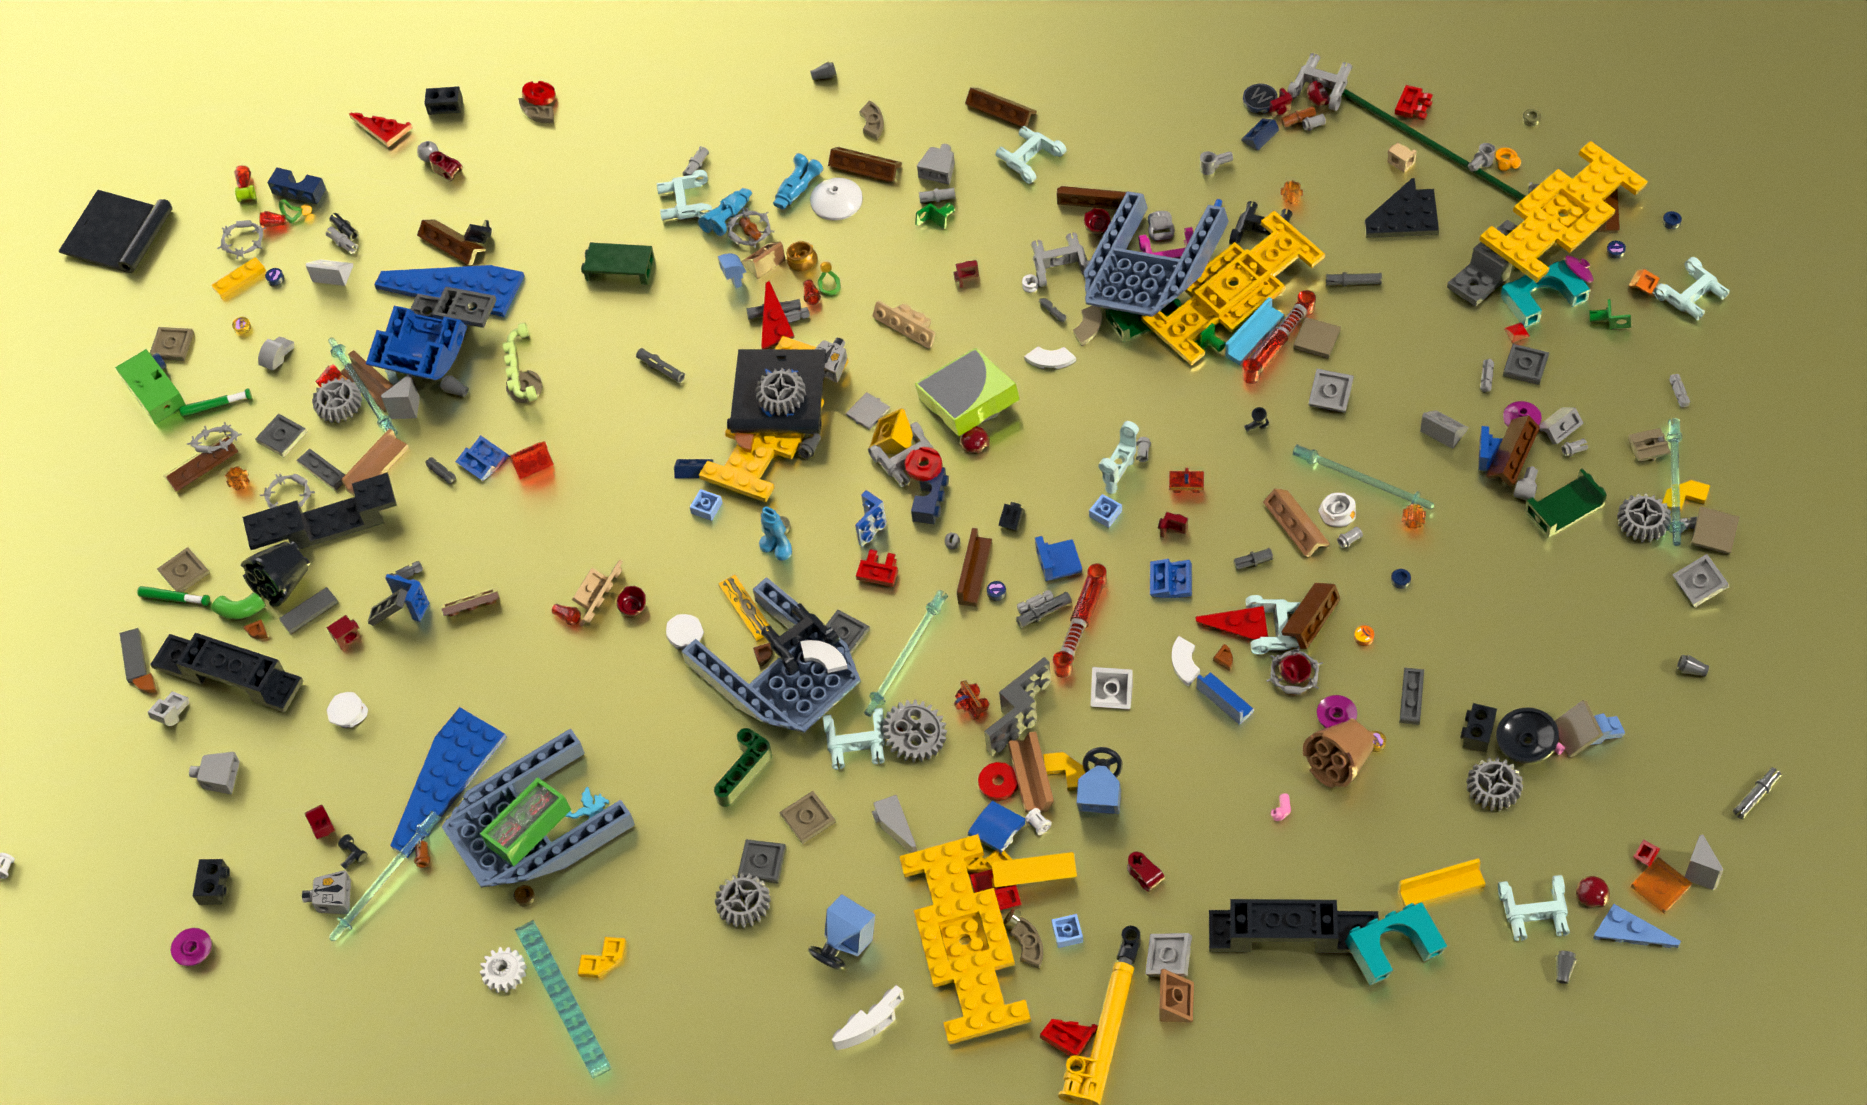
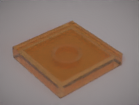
M1660 857L1631 884L1632 889L1664 914L1692 886L1688 879Z

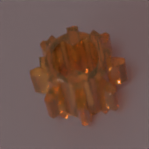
M1294 180L1285 182L1284 188H1281L1283 200L1290 204L1299 202L1300 196H1303L1301 184Z
M240 466L231 467L225 475L227 478L226 482L229 487H233L235 490L244 489L248 482H250L249 474L246 469L243 470Z
M1419 504L1407 505L1406 509H1403L1402 514L1404 525L1408 528L1417 529L1422 524H1425L1426 511H1423L1424 508Z

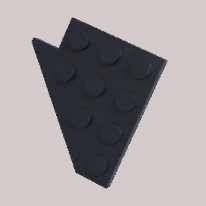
M1411 178L1365 219L1366 238L1439 235L1434 189L1416 190L1415 178Z

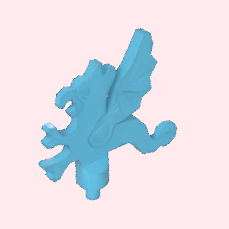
M586 787L581 799L584 807L578 809L574 814L570 811L566 817L577 819L582 815H586L590 819L603 811L604 803L609 804V800L602 797L601 794L599 796L594 795L595 804H593L589 787Z

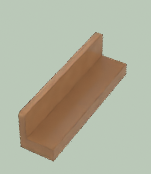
M354 350L348 354L351 364L341 370L342 375L352 383L354 382L358 389L383 412H387L381 395L393 387V385L372 366L366 365V361Z
M389 428L342 478L346 491L355 496L352 483L386 473L409 449L408 445L397 439L394 431Z
M1274 488L1263 501L1306 557H1310L1319 546L1328 547L1330 545L1289 491Z
M1028 732L1024 740L1009 741L1008 747L1024 811L1030 812L1038 808L1041 812H1048L1054 799L1036 732Z

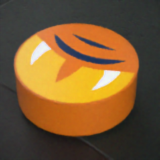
M1366 625L1356 628L1354 633L1355 642L1361 646L1370 645L1374 640L1373 629Z

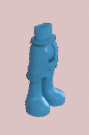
M797 153L793 158L795 169L780 185L773 205L783 210L787 205L790 206L807 189L808 183L823 171V166L819 161L811 159L808 162L804 155Z
M742 188L722 199L717 208L699 218L700 228L706 233H710L713 230L717 235L723 236L727 231L725 221L728 218L735 217L746 205L749 197L752 195L751 190Z
M764 507L761 513V530L765 535L759 541L760 550L767 553L775 549V557L781 561L786 560L792 555L791 543L784 534L786 528L775 510Z

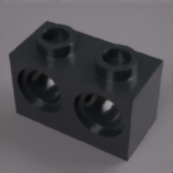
M459 86L426 88L424 104L428 115L462 112L463 97Z
M1473 703L1472 709H1467L1465 721L1468 724L1467 727L1462 728L1460 736L1461 739H1464L1463 747L1487 753L1497 708Z
M199 859L192 895L198 905L222 904L223 897L227 894L226 880L230 876V868L223 859Z

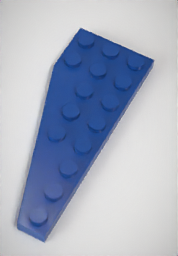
M493 265L381 271L374 285L379 290L415 298L417 294L440 298L445 286L494 295L496 303L491 314L505 317L525 276L521 271Z
M458 708L433 740L390 846L393 850L406 858L411 855L415 850V843L419 842L420 844V841L425 838L507 738L505 733L466 710Z

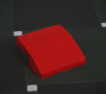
M992 869L970 875L974 893L994 888L1000 910L1021 905L1016 885L993 887Z

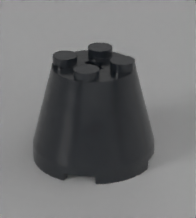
M282 542L247 557L241 563V567L245 571L243 578L247 585L259 597L263 596L270 601L269 604L274 607L280 606L287 600L310 566L309 560L303 557L295 542Z

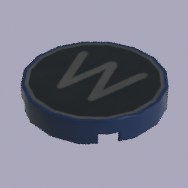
M1254 84L1244 91L1243 104L1253 113H1267L1270 109V101L1277 99L1278 95L1276 90L1267 84Z

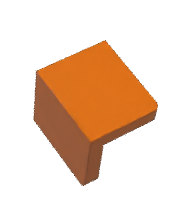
M1645 269L1637 270L1628 287L1638 288L1650 295L1660 278Z

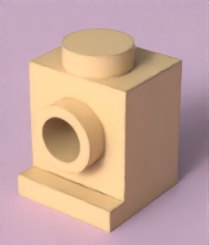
M1397 142L1388 150V163L1405 173L1416 162L1417 151L1415 149L1411 151L1406 146Z

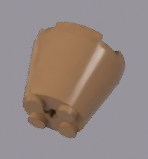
M1351 718L1348 721L1310 735L1303 744V756H1306L1311 766L1309 771L1321 783L1331 788L1335 786L1346 787L1354 781L1371 754L1375 737L1371 731Z

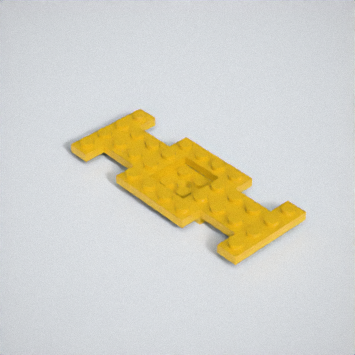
M1591 141L1580 149L1578 153L1580 157L1590 163L1572 179L1557 169L1514 206L1513 212L1524 219V221L1512 232L1505 236L1491 226L1480 235L1479 241L1536 283L1549 271V267L1539 261L1538 257L1551 246L1554 247L1557 244L1571 253L1614 215L1615 209L1603 200L1619 186L1636 195L1647 185L1648 181Z
M1273 211L1261 221V225L1271 234L1250 251L1248 249L1243 250L1234 242L1210 261L1201 277L1185 290L1192 298L1168 317L1161 311L1153 317L1141 316V321L1191 366L1205 355V351L1195 341L1200 338L1201 332L1211 323L1216 325L1220 322L1233 333L1253 315L1268 297L1273 300L1285 290V285L1275 276L1298 258L1311 268L1325 258L1324 252L1276 211ZM1230 281L1238 282L1235 286H1231L1228 283Z
M783 336L775 349H815L816 347ZM822 399L821 408L824 405V399ZM726 429L725 436L736 440L735 433H731V430ZM748 433L754 434L751 453L743 451L737 444L724 466L707 461L699 474V478L767 502L774 490V484L761 480V476L773 457L776 458L777 455L792 459L798 449V444L803 441L806 434Z
M978 834L899 856L905 877L925 872L933 905L916 909L914 914L934 988L955 983L964 1017L943 1022L949 1045L1031 1022L1026 1000L1005 1005L995 971L1013 966L1015 962L994 888L973 893L965 861L984 856ZM963 937H969L971 939V941L967 945H962L959 943L960 939Z

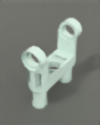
M1023 126L1019 130V136L1028 141L1014 153H1010L1001 146L999 147L1000 149H997L995 155L1004 160L1008 167L1018 172L1026 183L1031 184L1037 177L1035 172L1026 163L1041 149H1044L1053 156L1061 157L1066 152V147L1059 140L1052 141L1043 134L1033 132L1026 126Z
M696 170L692 175L673 178L669 182L656 183L658 194L674 191L676 195L677 205L674 208L660 209L662 221L672 218L680 220L694 217L700 218L712 210L709 204H686L684 189L702 187L701 185L707 183L708 176L706 171Z
M1690 257L1685 261L1684 265L1689 275L1697 281L1682 294H1679L1667 284L1659 283L1654 288L1653 295L1658 300H1666L1681 312L1686 311L1696 320H1699L1704 315L1705 310L1694 304L1695 301L1707 291L1713 292L1723 300L1724 297H1727L1730 290L1718 283L1715 276L1702 268V264L1697 258Z
M1131 421L1123 423L1120 429V443L1111 458H1103L1098 466L1102 471V478L1106 484L1105 490L1109 494L1116 493V490H1118L1117 483L1126 468L1134 462L1136 435L1139 432V427ZM1121 458L1123 464H1116L1114 461Z
M1251 595L1246 598V608L1264 606L1265 613H1273L1276 637H1260V639L1253 640L1250 643L1253 654H1265L1269 650H1289L1291 647L1299 646L1295 636H1283L1281 631L1288 622L1287 614H1294L1301 602H1287L1285 599H1263L1259 595Z
M882 708L874 709L873 721L875 731L836 736L832 716L823 715L829 753H831L833 769L838 770L837 762H839L840 769L845 767L843 752L871 749L873 764H878L877 757H879L880 764L885 761L883 754L885 739H883L884 732L882 731L884 725Z
M1562 875L1552 877L1553 889H1551L1554 901L1515 905L1512 888L1508 882H1498L1499 898L1503 901L1506 918L1512 926L1515 941H1519V937L1521 941L1528 938L1524 922L1553 919L1557 936H1562L1561 932H1563V936L1570 933L1566 920L1568 910L1564 897L1565 885Z

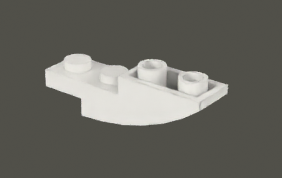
M896 985L892 990L889 989L885 992L883 999L878 1004H874L869 1009L868 1014L862 1010L857 1014H853L848 1019L847 1024L834 1033L832 1039L834 1048L841 1050L858 1045L889 1026L896 1019L894 1009L904 999L903 990Z

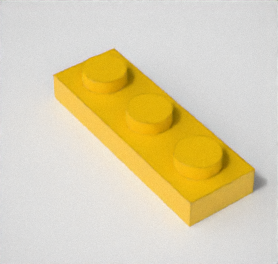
M254 257L211 286L221 299H224L266 272V269Z

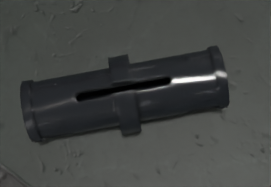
M334 213L336 217L330 216L329 221L337 227L340 233L346 234L352 241L355 240L352 236L356 239L358 238L359 232L351 226L348 220H344L338 213Z

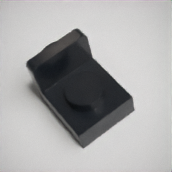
M485 220L482 226L469 224L464 234L465 241L485 244L487 238H490L492 233L489 220Z
M1011 502L1010 505L1004 503L998 526L1018 531L1022 514H1025V510L1021 508L1022 505Z

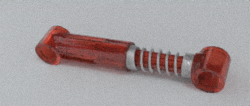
M1304 290L1298 294L1294 308L1279 327L1274 328L1254 354L1243 362V381L1249 384L1257 383L1260 380L1261 373L1288 341V336L1293 331L1292 329H1295L1298 322H1301L1300 319L1314 313L1316 295L1312 291Z
M1096 563L1089 566L1087 578L1070 618L1069 632L1066 634L1067 636L1060 652L1053 656V670L1055 675L1060 678H1066L1072 674L1074 651H1077L1076 647L1079 646V638L1082 637L1083 630L1088 627L1102 589L1107 584V571L1102 564Z

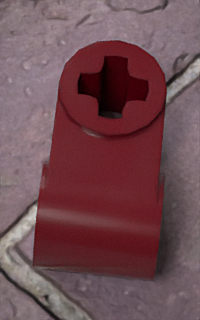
M435 151L429 156L433 172L448 181H452L454 175L463 169L458 160L440 151Z
M1136 851L1129 855L1127 871L1145 891L1150 892L1165 879L1163 872L1142 852Z

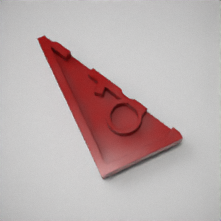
M349 113L350 118L387 147L413 128L410 122L401 124L397 123L394 119L378 116L370 118L364 117L362 113Z
M770 281L765 283L762 349H769L778 345L783 336L790 339L795 338Z
M1264 606L1195 617L1196 622L1202 625L1221 629L1224 632L1240 635L1247 639L1256 640L1260 639V637H1268Z

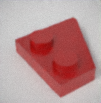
M1051 1019L1040 1033V1039L1070 1057L1079 1056L1097 1032L1098 1025L1083 1026L1078 1025L1079 1022H1064L1059 1019Z

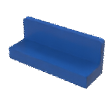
M1211 672L1205 677L1197 676L1196 688L1239 725L1254 713V709Z

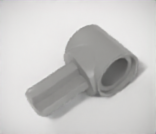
M1483 143L1479 146V151L1468 164L1471 172L1477 171L1481 166L1489 167L1493 164L1495 146L1490 143Z
M1210 151L1203 152L1200 155L1201 173L1211 175L1219 168L1220 164L1233 161L1232 152L1219 155Z
M1528 467L1524 478L1520 481L1518 480L1514 497L1523 500L1535 497L1537 490L1535 479L1538 473L1535 467Z

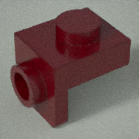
M1284 88L1280 89L1279 98L1270 101L1269 114L1273 118L1291 110L1292 96Z
M977 260L956 264V271L953 272L955 282L959 283L960 288H963L964 279L979 277Z
M1166 512L1164 518H1160L1158 523L1160 537H1165L1167 529L1186 534L1188 518L1181 514Z
M323 805L305 812V817L316 839L326 837L335 831Z

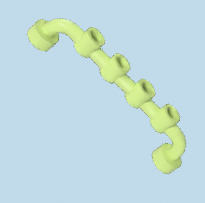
M526 323L518 324L517 329L509 333L507 342L503 343L504 352L508 353V355H504L505 363L507 366L510 365V367L506 368L508 379L511 378V380L507 381L509 391H513L517 398H528L529 401L537 400L534 386L526 387L524 392L520 391L521 385L514 338L519 335L521 338L529 336Z

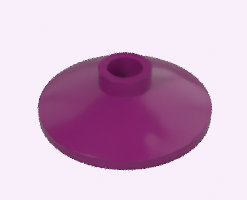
M1569 255L1564 258L1568 267L1578 277L1588 283L1594 281L1593 275L1588 268L1590 266L1588 261L1584 258L1579 260Z
M1517 401L1505 408L1503 420L1508 427L1512 419L1529 415L1540 425L1542 416L1540 410L1534 404L1526 401Z
M1332 695L1324 698L1319 703L1317 718L1322 726L1328 728L1348 721L1351 718L1356 720L1357 708L1349 698L1341 695Z
M189 928L183 930L174 938L171 944L172 958L182 966L197 965L209 955L212 941L208 933L203 929Z

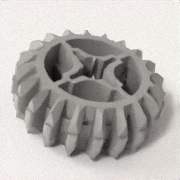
M774 368L773 373L767 371V376H761V381L757 383L758 387L755 389L756 400L759 406L763 407L765 412L769 411L771 415L775 412L778 416L782 412L787 415L788 411L794 413V407L800 408V403H804L806 395L805 384L796 371L792 373L788 369L785 372L783 368L777 371Z
M343 377L340 380L337 378L334 381L328 380L326 384L321 383V388H316L312 399L313 408L318 417L322 418L325 422L329 420L331 423L335 420L339 423L342 419L346 421L347 417L353 418V413H358V408L361 407L362 402L361 392L357 385L349 379L345 381Z
M1638 493L1636 497L1631 495L1628 500L1625 499L1619 507L1617 514L1618 526H1621L1622 532H1627V537L1633 536L1634 541L1637 538L1641 539L1642 543L1645 539L1649 542L1653 538L1658 541L1660 536H1664L1670 528L1671 512L1670 509H1667V503L1662 504L1661 498L1656 500L1655 495L1648 497L1647 493L1644 496Z
M1489 757L1487 763L1481 759L1479 765L1475 764L1473 769L1469 771V777L1466 781L1467 792H1470L1471 799H1475L1476 805L1482 803L1483 809L1489 806L1491 811L1494 810V807L1501 811L1503 806L1508 809L1510 804L1515 805L1517 799L1521 797V791L1523 790L1521 783L1523 779L1519 776V770H1514L1513 764L1508 766L1506 760L1502 763L1499 762L1498 757L1495 761H1492Z
M741 873L740 878H736L733 875L731 881L725 879L726 885H720V891L716 892L717 899H715V905L717 906L716 910L720 914V918L722 920L726 919L728 925L733 923L737 928L741 924L745 928L746 923H750L753 926L754 920L760 922V916H766V910L770 908V892L763 881L760 882L757 876L752 879V875L749 873L745 878ZM740 896H742L743 900H745L746 905H744L743 902H741Z

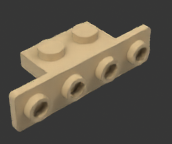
M880 301L876 302L872 315L873 318L928 349L932 347L935 332L927 328L930 326L931 319L905 304L891 308Z
M619 560L609 577L593 568L590 569L572 598V601L588 610L580 622V626L583 627L585 622L590 623L595 613L592 611L595 607L599 608L604 600L602 595L604 592L608 593L613 586L611 580L613 577L617 578L621 573L622 568L620 566L623 561Z

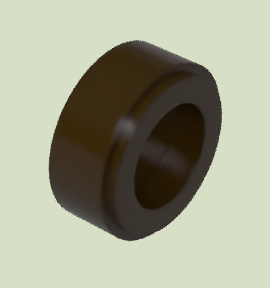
M522 885L515 890L514 899L519 906L526 907L534 902L535 893L530 886Z

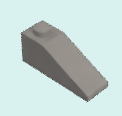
M897 795L874 802L875 810L872 811L875 823L879 822L882 830L909 853L916 852V844Z

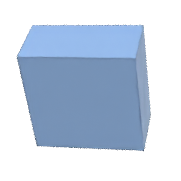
M700 489L690 506L691 514L712 521L723 503L722 498L719 495Z
M1102 494L1090 508L1089 517L1109 528L1121 514L1122 504Z
M1077 914L1051 920L1058 948L1083 943V935Z

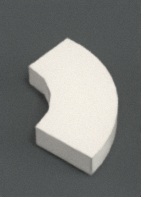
M1038 346L1024 356L1026 362L1042 369L1045 367L1060 369L1076 362V357L1065 347L1049 351Z
M1178 636L1172 648V664L1178 678L1189 687L1200 673V669L1192 660L1195 645Z
M816 640L800 641L805 661L821 663L828 673L848 669L842 654L830 644Z

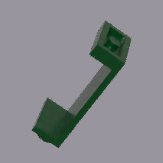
M590 242L588 249L585 250V263H582L581 272L584 274L586 281H590L591 273L638 275L640 283L648 285L654 261L652 246Z
M1175 298L1160 311L1168 317L1181 307L1182 303L1179 299ZM1106 308V318L1123 342L1151 330L1141 321V316L1143 315Z
M1581 468L1576 480L1537 502L1533 497L1526 500L1525 512L1549 538L1604 506L1607 494L1604 488L1599 487L1594 481L1591 474L1586 473Z

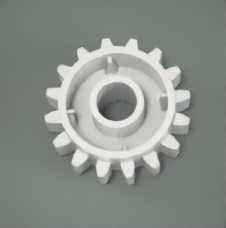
M499 947L497 953L492 950L491 957H484L486 963H481L483 970L480 971V974L483 977L484 984H487L490 990L495 988L497 993L500 990L506 993L510 989H516L518 984H522L521 979L526 977L524 970L527 969L523 956L519 955L517 950L512 952L510 947H507L506 951H503Z

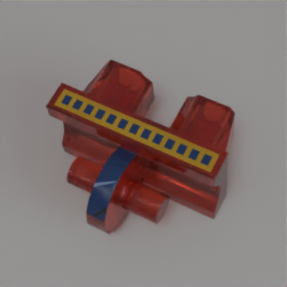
M1185 468V471H1170L1169 490H1172L1174 493H1181L1183 490L1200 493L1201 490H1204V471H1189V468Z
M966 680L961 681V688L955 695L957 700L954 702V706L957 710L963 709L964 712L968 711L973 720L979 719L980 714L988 710L989 702L986 698H977L980 694V688L977 683L968 684Z

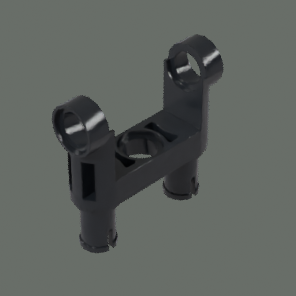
M1252 201L1247 202L1245 211L1240 214L1236 228L1231 231L1229 244L1232 245L1234 242L1236 244L1240 243L1245 230L1266 235L1271 234L1260 225L1265 217L1254 215L1258 208L1256 202L1253 201L1252 207ZM1282 209L1280 216L1289 223L1293 213L1288 209L1287 214H1285L1286 209Z
M801 603L792 609L793 614L801 621L781 636L770 625L766 626L768 631L765 628L761 631V635L767 639L771 649L782 660L784 667L791 675L798 672L799 667L789 650L798 645L800 641L805 640L814 632H817L827 644L830 643L832 646L840 641L833 628H827L815 614H810Z

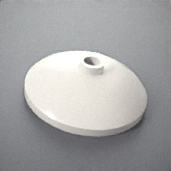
M831 178L821 182L813 189L810 196L812 210L819 217L827 220H842L852 216L859 210L863 200L860 187L855 182L845 178Z

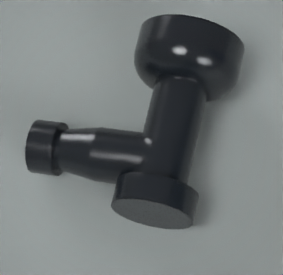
M1262 407L1255 408L1252 411L1254 421L1244 425L1246 432L1258 427L1261 429L1268 428L1269 421L1266 410Z
M350 834L344 835L338 842V846L342 850L348 849L351 852L346 860L340 864L345 870L355 860L362 862L368 855L366 851H361L354 844V838Z

